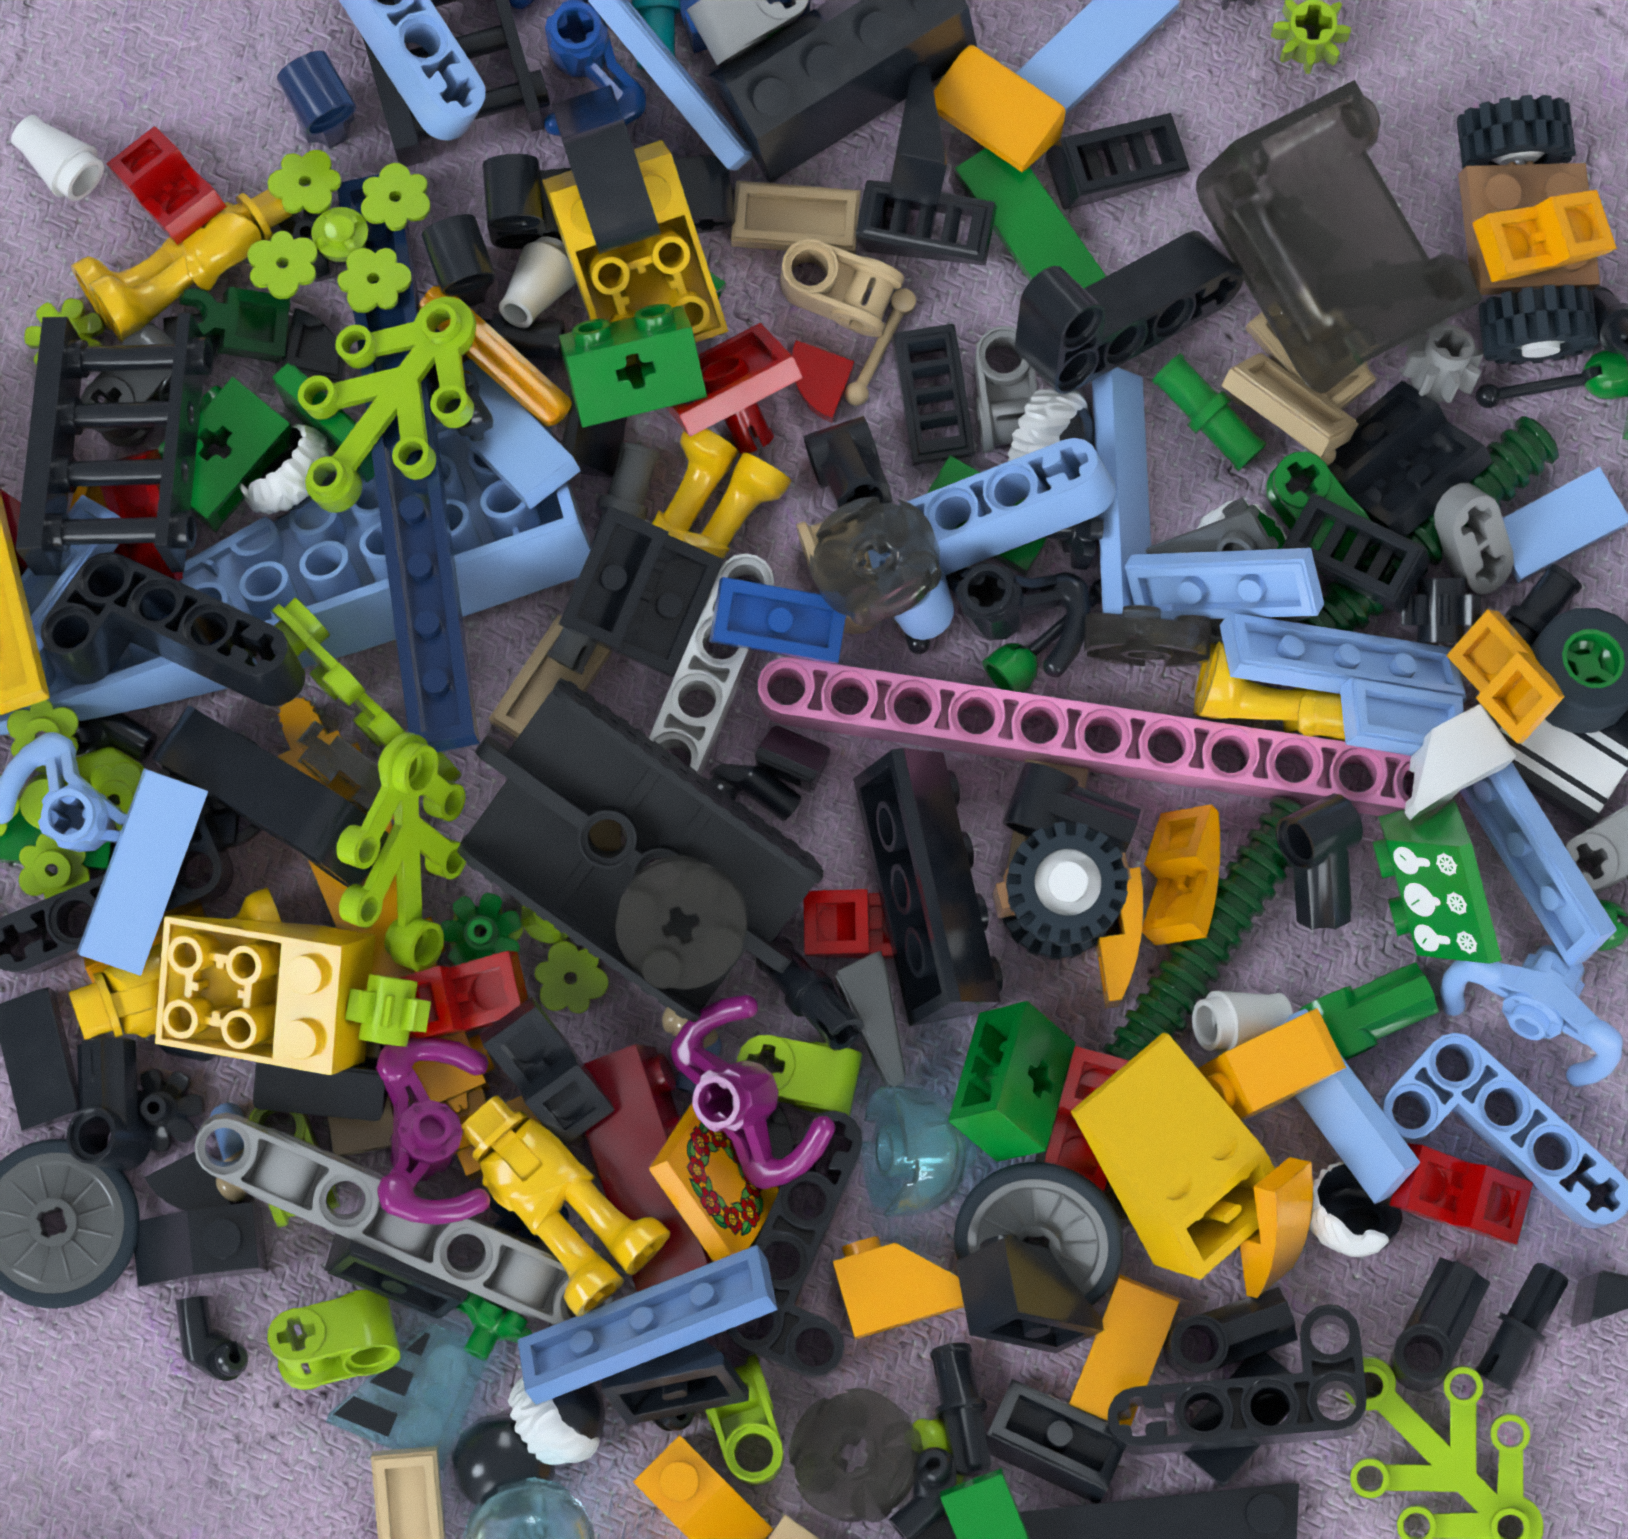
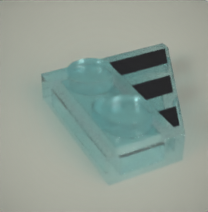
M431 1323L400 1350V1360L396 1365L368 1378L329 1413L326 1423L392 1450L438 1446L440 1469L444 1470L490 1355L486 1361H481L471 1356L463 1349L469 1339L468 1337Z

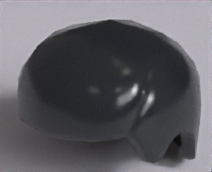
M507 1413L484 1416L477 1419L460 1434L452 1454L455 1481L460 1492L474 1506L495 1516L525 1514L546 1497L555 1475V1465L545 1464L536 1459V1454L528 1452L527 1443L522 1441L521 1435L515 1432L516 1421Z

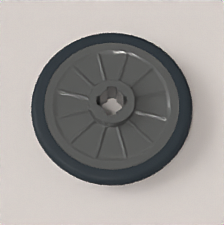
M49 1139L33 1142L18 1148L0 1161V1290L11 1298L30 1306L58 1309L87 1302L99 1296L113 1285L122 1275L134 1254L139 1232L138 1221H140L138 1202L134 1189L122 1170L81 1163L72 1156L66 1139ZM62 1209L64 1211L65 1224L68 1225L64 1233L60 1232L48 1238V1232L43 1219L46 1214L51 1215L55 1212H60Z
M1018 1163L991 1173L981 1180L967 1195L961 1205L955 1223L954 1246L957 1260L980 1250V1243L994 1236L1013 1235L1020 1242L1024 1243L1029 1242L1028 1236L1030 1238L1041 1237L1042 1235L1049 1239V1247H1043L1050 1251L1091 1305L1100 1300L1112 1286L1123 1259L1124 1239L1119 1217L1107 1196L1085 1176L1064 1166L1052 1163Z

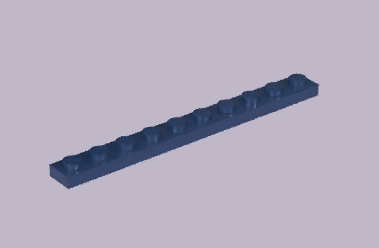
M379 174L341 182V186L337 190L339 207L353 209L362 215L361 204L366 198L363 193V183L370 177H379ZM366 221L368 236L365 248L372 250L374 253L383 248L393 250L397 257V263L406 265L412 275V282L409 288L402 293H397L398 303L394 308L385 310L377 305L375 309L367 313H358L353 310L355 325L366 327L370 333L414 322L419 312V298L408 223L404 229L392 231L386 226L385 222L372 224ZM366 340L357 341L358 352L363 349ZM411 350L378 356L371 365L361 368V375L364 376L399 367ZM428 372L421 382L428 444L436 454V465L433 471L425 478L413 480L407 478L394 464L392 458L393 449L400 441L397 415L371 451L408 732L422 736L436 752H442L480 744L436 421L430 407L432 396ZM373 401L365 403L366 410L369 408ZM423 450L412 452L406 460V465L417 463L422 457Z

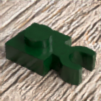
M230 286L223 293V303L216 302L211 294L197 288L184 290L180 295V305L193 306L200 311L202 322L197 325L204 336L208 334L219 336L218 353L280 363L285 357L290 298L277 299L270 293Z

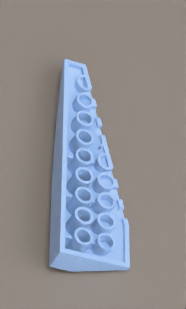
M539 422L555 438L552 427L544 426ZM442 423L436 424L462 617L578 578L591 546L570 481L568 480L530 510L451 428L444 426ZM375 476L368 483L361 477L363 486L358 501L351 508L343 512L332 513L325 511L314 500H311L301 509L291 510L290 513L276 521L263 517L185 561L183 579L179 582L273 626L279 620L271 610L277 604L284 608L294 597L297 598L330 633V636L320 645L333 658H339L396 640ZM171 613L163 616L160 620L168 617ZM223 637L214 640L210 645L219 642ZM83 641L77 643L74 647L80 645ZM132 642L128 645L113 669L103 679L84 685L73 683L66 678L47 649L44 650L42 648L39 652L50 699L47 700L53 704L54 709L57 707L72 709L77 714L79 721L119 714L228 689ZM306 650L298 656L303 668L317 664ZM253 657L252 660H253L254 664L256 665V664H257V661H256L255 658ZM31 705L26 706V707L21 708V709H28V710H30V706H31ZM14 711L0 715V735L9 734L7 721Z

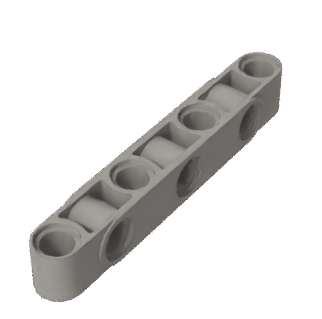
M227 1112L215 1114L205 1120L198 1130L194 1148L196 1159L202 1169L212 1176L242 1188L245 1192L268 1204L531 1318L542 1319L556 1325L575 1317L568 1312L567 1303L564 1299L569 1276L561 1262L548 1247L477 1216H472L460 1222L434 1225L414 1223L390 1215L383 1210L377 1194V1187L384 1175L277 1129L266 1128L239 1115ZM220 1128H229L239 1133L244 1142V1150L240 1156L233 1161L227 1162L218 1161L213 1158L206 1148V1139L213 1131ZM338 1182H354L363 1190L365 1194L363 1204L355 1212L350 1214L337 1213L328 1205L326 1200L327 1193ZM416 1189L413 1190L415 1195L421 1199L439 1200ZM461 1234L475 1235L481 1239L484 1245L483 1254L480 1259L469 1266L456 1265L447 1256L448 1245L452 1239ZM614 1295L603 1302L601 1306L614 1302Z

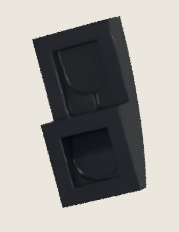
M533 997L527 999L479 1034L484 1048L521 1091L524 1103L544 1127L559 1138L565 1146L615 1110L613 1104L588 1068Z

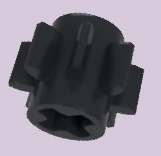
M1420 578L1417 584V595L1410 596L1401 612V626H1417V642H1459L1465 635V626H1473L1481 617V595H1465V578Z

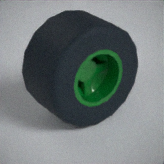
M1574 608L1555 616L1541 631L1531 646L1537 661L1552 675L1565 696L1545 720L1552 726L1571 733H1595L1614 725L1628 710V624L1618 615L1599 608Z

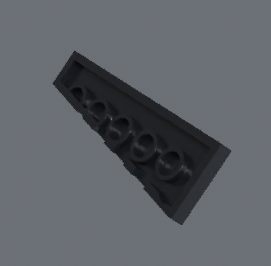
M1287 1483L1022 1511L1020 1515L1030 1539H1297L1299 1484ZM949 1519L937 1520L916 1539L957 1538Z

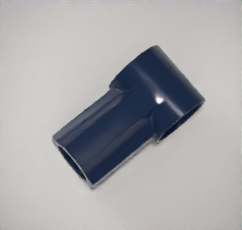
M325 51L309 52L282 68L277 75V81L293 109L299 128L307 142L324 144L331 149L348 140V129L355 119L353 113L356 110V105Z

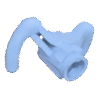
M44 733L25 745L7 764L0 777V824H5L13 817L18 795L27 778L37 767L46 766L49 792L42 799L43 807L38 823L42 834L55 840L58 847L76 852L95 851L106 842L117 843L121 831H116L114 828L116 823L123 826L127 814L79 775L76 761L77 750L72 740L59 733ZM64 780L68 783L66 787L64 785Z
M1544 945L1538 948L1535 954L1529 953L1521 967L1500 963L1499 961L1487 964L1455 960L1443 975L1440 997L1442 1008L1447 1015L1457 1016L1465 1010V985L1467 982H1473L1483 985L1484 988L1505 998L1502 1012L1512 1030L1518 1035L1530 1040H1540L1542 1038L1551 1039L1562 1031L1579 1042L1588 1045L1596 1054L1589 1060L1570 1065L1566 1072L1567 1081L1574 1087H1581L1601 1081L1615 1070L1622 1058L1623 1038L1620 1032L1606 1021L1600 1020L1579 999L1585 986L1581 981L1584 974L1583 964L1580 963L1569 967L1554 945Z

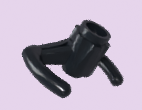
M985 562L973 566L972 569L965 567L945 575L950 594L959 601L965 621L975 635L989 641L1007 639L1020 630L1026 616L1061 605L1067 612L1065 627L1058 643L1043 662L1044 672L1053 678L1060 677L1078 656L1088 633L1091 613L1088 585L1081 577L1073 573L1061 572L1055 575L1029 579L1014 575L1006 566L998 567L986 564ZM924 595L914 599L910 605L920 601ZM905 633L908 648L912 653L924 654L929 650L930 639H914Z

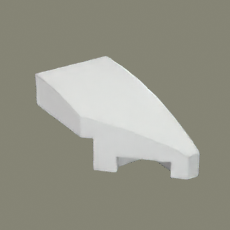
M1481 704L1433 728L1424 737L1423 745L1411 756L1409 771L1415 773L1412 797L1405 805V814L1410 821L1448 803L1460 790L1505 769L1517 757Z

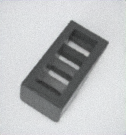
M878 951L838 970L835 976V985L847 1007L863 1021V1029L858 1030L861 1033V1039L887 1092L894 1094L904 1088L906 1072L886 960L882 956V951Z

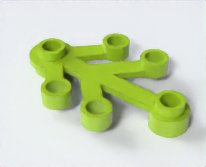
M454 297L436 298L420 309L414 322L371 333L362 325H350L339 333L335 344L336 351L350 367L356 369L365 368L371 365L378 356L411 350L399 367L332 383L327 377L317 375L306 379L301 384L298 390V401L307 413L315 419H327L333 416L339 409L373 401L335 454L317 459L308 469L305 479L306 490L310 497L325 511L332 513L343 512L351 508L358 501L363 485L361 477L356 470L396 415L398 416L400 441L393 449L392 458L394 464L407 478L413 480L425 478L433 471L436 465V454L428 444L421 382L434 364H436L440 388L434 392L430 401L433 414L448 428L462 427L472 418L474 403L466 393L462 355L470 349L474 342L476 320L473 312L462 300ZM451 319L449 326L444 331L435 332L442 322ZM366 340L361 351L349 354L351 346L356 341ZM328 390L327 397L322 403L312 405V399L318 392ZM461 399L457 410L448 414L444 413V408L449 401ZM423 450L422 457L417 463L406 465V460L412 452ZM337 472L333 483L328 486H321L327 476Z
M294 597L284 608L277 604L271 610L279 620L274 626L284 633L296 656L298 657L306 650L318 664L309 673L318 686L333 701L340 698L347 706L354 702L359 707L361 712L352 721L378 748L382 744L386 747L398 735L405 733L399 724L365 693L366 690L353 675L320 645L330 636V633L297 598ZM437 752L439 760L437 774L443 779L455 783L462 774L442 752Z
M405 732L394 738L380 755L378 771L381 788L362 826L350 825L339 837L337 856L341 862L360 869H367L375 862L364 886L353 884L345 890L340 900L339 914L342 920L362 928L371 927L381 914L383 899L396 875L398 919L391 923L386 932L385 949L396 964L420 972L430 969L437 962L444 943V934L441 926L422 918L420 853L425 856V866L428 872L449 880L455 879L461 874L466 861L457 852L461 842L444 837L419 817V796L422 795L424 797L423 808L428 815L450 822L455 820L462 812L466 793L462 785L443 779L437 774L439 760L436 750L429 746L422 736ZM394 814V825L379 854L380 839Z
M1363 1357L1364 1373H1375L1383 1382V1388L1379 1394L1372 1397L1367 1396L1366 1410H1377L1430 1464H1385L1378 1458L1364 1457L1358 1460L1351 1469L1350 1482L1354 1491L1364 1498H1376L1385 1491L1458 1492L1477 1511L1432 1513L1424 1505H1409L1400 1512L1397 1518V1531L1401 1539H1508L1503 1537L1497 1529L1500 1519L1506 1515H1515L1523 1522L1522 1533L1513 1539H1542L1544 1526L1541 1513L1532 1501L1523 1496V1450L1530 1441V1429L1526 1420L1516 1413H1503L1496 1417L1491 1425V1440L1499 1450L1496 1493L1476 1473V1402L1483 1393V1382L1480 1374L1470 1366L1460 1365L1449 1370L1444 1378V1393L1450 1401L1449 1446L1395 1391L1396 1377L1391 1366L1378 1357ZM1468 1374L1475 1380L1476 1389L1470 1397L1459 1398L1451 1391L1450 1384L1456 1375ZM1345 1391V1394H1346L1347 1398L1349 1399V1401H1350L1353 1405H1355V1402H1354V1399L1352 1398V1396H1351L1348 1392ZM1513 1421L1522 1427L1523 1436L1517 1444L1505 1445L1499 1440L1497 1431L1504 1422ZM1365 1466L1377 1467L1383 1475L1381 1485L1375 1489H1365L1362 1487L1357 1479V1474L1361 1468ZM1420 1513L1429 1520L1430 1527L1426 1534L1415 1537L1406 1532L1404 1521L1409 1515Z

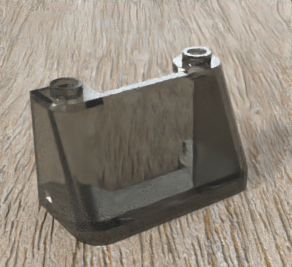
M1355 80L1233 141L1199 174L1196 180L1198 200L1209 222L1232 261L1242 270L1244 282L1305 384L1318 393L1328 392L1465 313L1483 300L1476 287L1474 273L1464 261L1456 259L1453 255L1447 253L1438 254L1429 259L1367 152L1378 140L1380 116L1374 103L1363 95Z

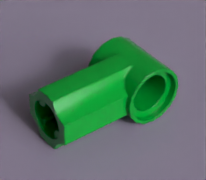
M1416 962L1382 975L1356 989H1352L1350 985L1336 990L1299 1009V1011L1307 1009L1309 1012L1318 1008L1340 1055L1345 1061L1378 1045L1377 1040L1432 1017L1439 1012L1434 992L1426 975L1420 970Z

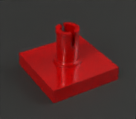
M760 322L698 354L707 394L706 398L665 407L689 437L724 419L735 442V448L740 454L752 453L758 450L748 431V427H750L755 438L758 437L763 447L773 440L774 433L768 426L757 402L803 377L793 356Z

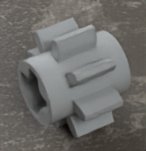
M1434 324L1428 338L1423 334L1414 332L1405 351L1408 359L1402 370V375L1411 378L1412 386L1419 391V395H1426L1436 402L1446 401L1451 403L1457 389L1471 394L1482 373L1478 366L1484 355L1483 350L1475 349L1472 337L1465 330L1454 325Z

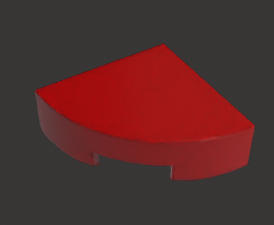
M795 340L792 356L803 377L795 382L797 390L813 413L833 424L845 388L853 372L854 361Z

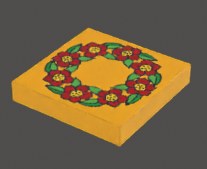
M692 1103L649 1168L713 1262L748 1249L766 1221L779 1192L778 1186L761 1189L747 1180L743 1175L742 1166L732 1140L724 1131L714 1132L705 1127V1124L696 1116Z

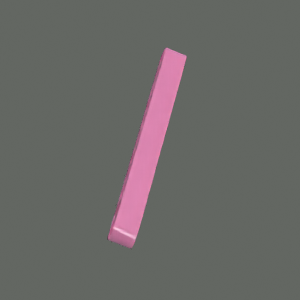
M792 657L778 658L769 662L761 671L758 679L759 705L763 713L771 721L786 726L1025 762V759L1086 768L1088 772L1264 799H1272L1273 796H1283L1304 805H1310L1335 793L1347 798L1358 813L1376 816L1404 810L1406 802L1410 799L1403 789V778L1406 775L1413 774V772L1409 771L1411 756L1346 745L1344 741ZM781 678H792L802 684L805 692L798 702L792 705H781L770 697L768 692L771 685ZM845 687H853L864 693L868 702L861 712L854 715H846L836 710L831 700L838 690ZM917 697L928 704L931 713L924 722L910 725L902 722L897 717L894 711L895 706L904 698ZM972 706L984 708L991 714L993 726L982 734L966 732L958 722V715L964 709ZM1032 716L1048 718L1056 729V736L1045 744L1030 742L1024 737L1021 724ZM1100 725L1111 728L1117 734L1119 746L1110 753L1100 754L1093 751L1085 741L1084 734L1088 729ZM1158 735L1173 737L1182 748V757L1173 763L1159 762L1151 756L1148 750V742ZM1220 745H1232L1238 748L1245 758V767L1236 773L1221 771L1212 760V750ZM1284 754L1299 756L1308 768L1307 779L1297 783L1285 781L1279 776L1275 768V760ZM1346 764L1362 766L1371 777L1370 789L1364 792L1348 790L1339 779L1340 767Z

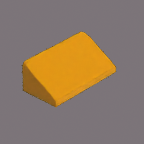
M970 44L960 53L934 89L937 112L940 117L1022 173L1062 136L1066 113L1063 105L974 45Z

